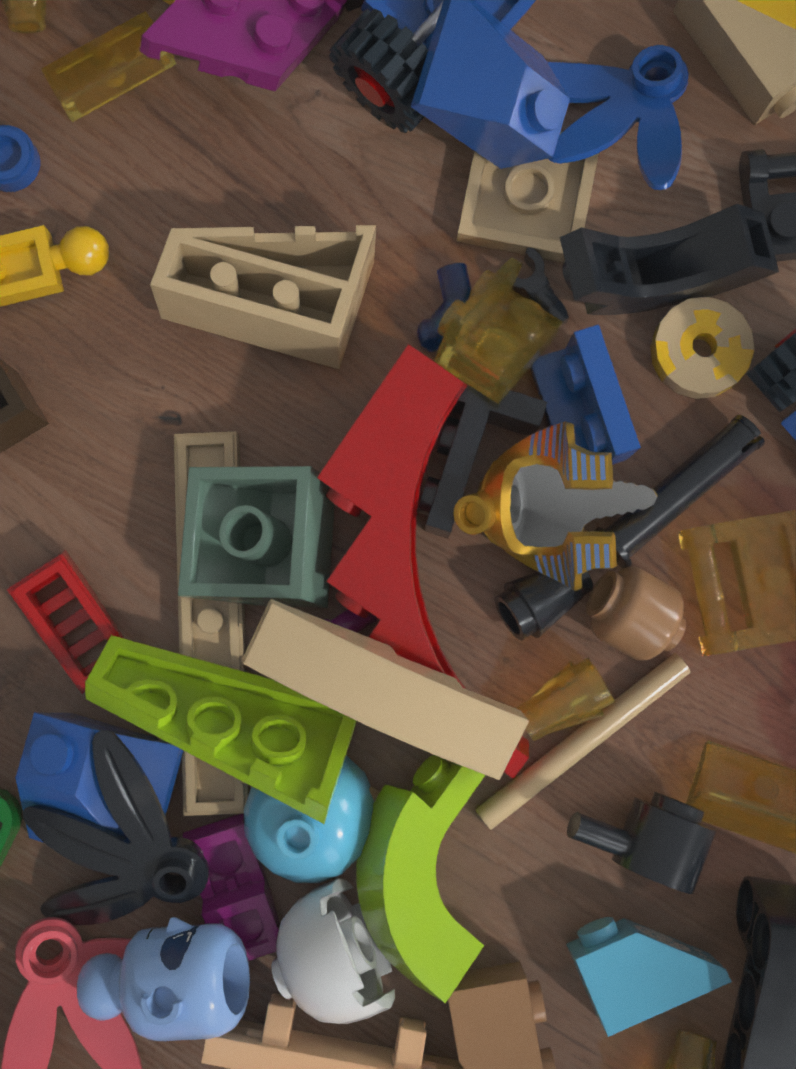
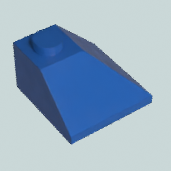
M444 0L411 107L500 169L553 158L570 98L543 55L474 0Z
M34 712L15 777L22 809L24 811L29 806L41 805L62 810L94 822L128 839L114 820L99 787L93 759L92 742L94 735L99 731L107 730L113 732L122 740L149 779L165 817L183 750L162 739L73 713ZM26 824L29 838L43 842Z

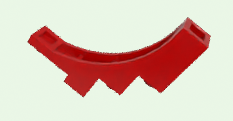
M408 344L317 477L331 487L326 497L336 506L355 517H358L362 510L371 516L326 582L338 589L335 598L345 608L362 618H367L371 613L380 619L369 638L391 646L400 657L456 678L460 685L465 688L442 651L428 617L420 586L416 555V519L421 485L430 454L444 422L468 385ZM521 737L504 770V773L513 779L529 758V740L525 737Z

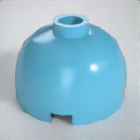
M346 755L325 824L251 786L243 812L245 837L254 856L273 874L295 883H321L343 874L360 857L369 834L374 799L370 793L369 788L371 785L365 772Z

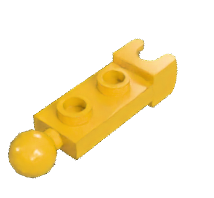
M44 225L0 235V307L64 292L59 270L69 269L73 273L87 276L98 273L104 268L109 257V246L105 237L98 230L88 226H76L65 233L60 244L53 245L51 233Z

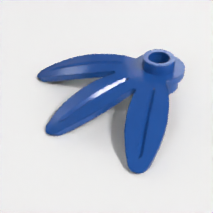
M650 46L642 50L635 57L629 70L593 64L547 62L569 96V103L605 101L580 117L559 135L553 158L548 159L551 162L562 164L589 158L612 146L638 122L637 159L644 180L654 190H663L671 187L679 172L682 160L681 131L672 103L678 100L688 86L689 75L688 68L680 54L669 46Z

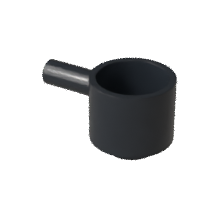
M654 792L651 803L634 797L623 829L576 812L569 820L567 836L613 854L612 860L643 877L687 894H694L716 830L701 824L705 814L704 811L661 793Z

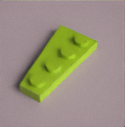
M112 635L85 681L86 700L325 824L356 720L320 704L273 679Z

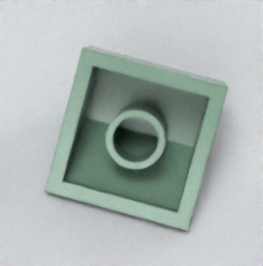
M311 466L189 467L178 596L267 606L269 600L272 599L290 607L328 608L329 583L326 581L330 577L335 504L326 497L331 487L317 478L320 472Z

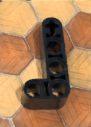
M746 876L743 878L738 890L736 920L747 955L721 1069H796V883Z

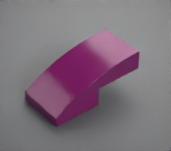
M244 813L183 832L182 838L195 842L201 848L209 866L208 882L200 894L203 900L202 917L205 924H222L237 933L246 949L248 961L276 952L280 921L263 865L254 856L245 837Z

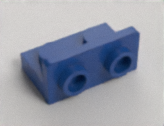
M599 324L574 332L565 349L536 357L531 361L530 370L540 400L547 402L544 412L549 427L561 422L574 424L576 445L590 452L612 453V465L626 461L641 448Z

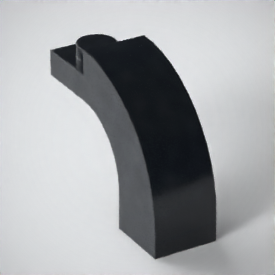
M740 204L730 206L688 225L650 235L624 237L581 227L559 237L565 259L562 266L565 282L573 292L574 300L585 303L586 311L589 315L630 314L674 306L689 298L710 297L727 292L779 272L764 212Z

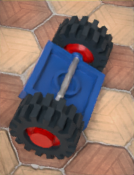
M364 0L361 15L329 50L331 51L329 54L330 61L335 64L333 69L338 76L345 79L342 84L346 89L354 91L358 96L356 100L363 107L365 105L370 107L371 114L379 121L383 117L387 126L392 129L398 127L400 132L407 133L408 130L410 132L414 130L425 117L414 110L411 104L444 0ZM536 0L474 1L512 30Z

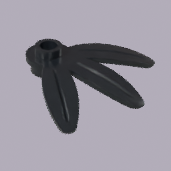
M102 730L94 735L92 742L93 759L99 787L106 805L128 839L94 822L62 810L41 805L29 806L24 809L23 819L25 823L48 847L78 865L93 871L114 875L86 882L51 896L40 907L41 913L46 918H62L73 925L106 923L135 911L146 904L152 897L169 903L190 901L200 895L207 885L209 866L201 848L189 839L182 837L171 838L165 814L149 779L134 755L113 732ZM175 872L182 876L171 875L169 873Z

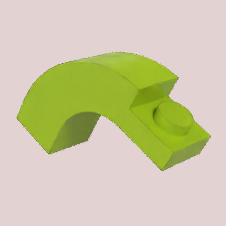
M432 755L417 769L413 778L414 786L410 791L385 784L375 799L369 834L362 853L357 859L356 884L363 919L373 941L384 957L417 987L446 1003L484 945L461 926L445 908L436 881L437 855L446 831L485 775Z

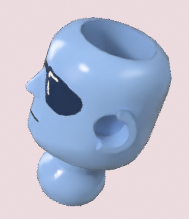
M171 917L166 927H152L138 931L127 944L123 959L112 953H103L90 958L82 966L78 976V1003L86 1015L99 1021L114 1018L122 1012L133 1032L152 1041L198 1040L220 1037L237 1026L246 1010L250 989V970L247 952L237 933L222 924L190 925L177 917Z

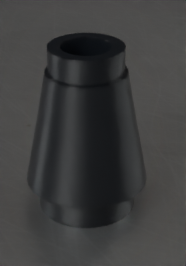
M587 571L582 574V589L574 591L540 572H535L505 583L504 592L495 596V605L504 624L518 640L522 641L530 635L539 638L576 605L584 595L593 590V582Z

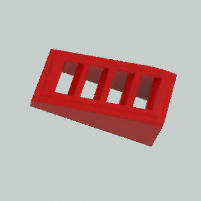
M64 550L13 583L7 591L78 690L83 694L85 692V681L98 658L84 668L77 658L106 639L108 641L111 635L125 638L68 552ZM59 577H62L68 586L41 603L35 593ZM77 598L83 607L55 625L49 615L72 599ZM89 619H92L98 628L69 646L63 636Z

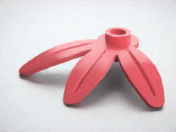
M57 917L43 918L29 925L20 935L15 949L17 968L21 975L28 980V983L19 997L7 1030L0 1069H47L53 1048L57 1007L62 1006L67 1020L80 1043L102 1069H143L136 1042L122 1013L114 1018L99 1021L86 1015L80 1008L77 999V981L82 966L90 958L103 953L116 954L123 959L126 946L132 938H96L82 941L79 931L72 923ZM49 939L58 941L62 945V949L55 958L46 960L37 955L36 950L43 941Z

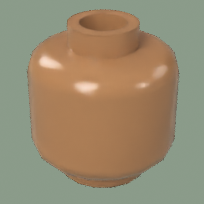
M638 566L621 568L617 572L609 571L604 574L595 584L587 601L586 611L591 617L590 622L593 634L602 642L638 661L652 659L663 650H672L677 646L685 633L686 620L683 618L684 602L681 593L673 586Z

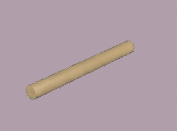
M673 653L477 807L475 810L490 830L495 828L691 673L689 667L680 656Z

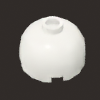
M340 878L319 886L300 898L282 919L276 942L277 959L272 962V974L281 995L286 999L293 998L298 1007L319 1022L349 1024L370 1018L390 1009L395 1000V989L383 994L381 976L392 972L391 963L384 957L373 941L363 919L360 904L357 903L352 906L348 898L343 894V892L354 887L347 880Z

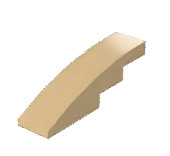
M272 599L269 600L242 658L244 665L320 704L433 755L500 780L529 723L528 718L521 710L467 690L460 685L456 678L400 657L387 644Z

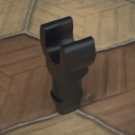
M527 248L524 261L531 268L533 274L526 279H520L513 275L508 266H503L500 280L506 290L512 294L522 295L526 301L531 302L534 307L538 308L550 324L560 328L569 319L567 310L550 287L549 280L544 274V261L541 255L535 249Z

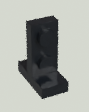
M447 370L468 386L451 411L461 414V419L447 418L439 442L437 453L448 456L441 480L429 476L420 500L418 513L429 516L425 527L426 532L449 538L455 521L454 507L458 500L463 497L486 423L530 436L536 433L540 427L547 405L546 401Z

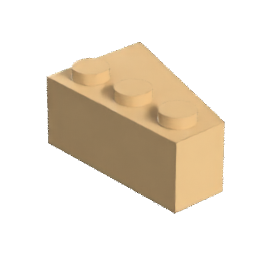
M356 225V232H315V226H295V233H255L254 227L171 228L150 284L161 319L340 369L374 264L376 225Z

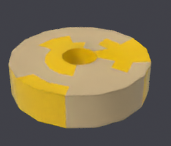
M712 297L689 298L672 307L655 328L650 345L652 365L661 381L677 394L694 399L715 397L736 385L750 368L755 350L753 333L743 314L728 302ZM701 339L709 344L711 348L709 357H702L695 353L693 349L694 340Z

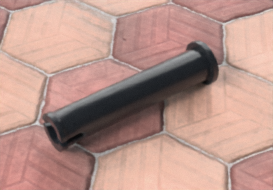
M736 415L726 427L653 488L657 494L654 505L645 510L637 509L633 513L626 512L606 529L598 527L594 530L596 532H614L616 538V562L621 568L631 566L630 557L750 454L765 444L764 438L759 436L761 434L760 430L753 422L743 415Z

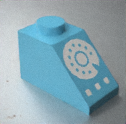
M604 917L592 921L577 931L578 939L566 944L596 1016L608 1037L732 982L726 968L710 953L625 918L616 922L613 917Z

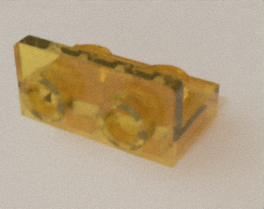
M513 257L496 273L486 270L474 285L468 300L465 303L459 299L455 300L444 314L437 329V333L444 336L434 362L498 404L554 341L563 324L562 321L543 310L538 303L526 299L511 290L523 263Z

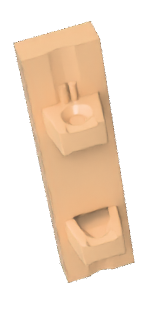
M276 993L271 995V1001L268 1003L265 1024L240 1020L237 1026L220 1037L206 1039L201 1061L203 1064L230 1069H464L459 1060L423 1054L426 1040L425 1021L400 1017L395 1048L292 1030L296 1002L293 998L286 999L281 994Z

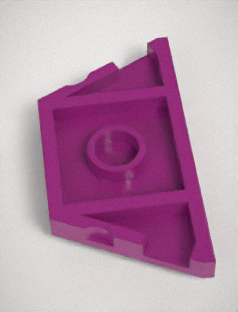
M175 0L142 35L140 52L149 58L160 60L161 51L198 60V71L219 77L235 76L242 79L246 84L276 91L341 17L347 0Z

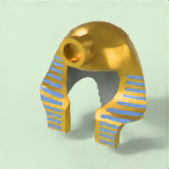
M561 422L519 441L506 450L496 461H493L480 482L477 493L464 496L456 503L454 507V520L463 532L471 535L484 532L492 543L501 547L518 561L577 591L582 589L583 573L594 568H614L617 566L614 532H583L584 526L595 518L613 517L617 513L620 515L626 512L633 513L637 509L645 510L654 505L657 494L655 490L645 485H636L632 482L625 483L620 480L616 482L613 480L612 453L590 452L576 445L574 424Z

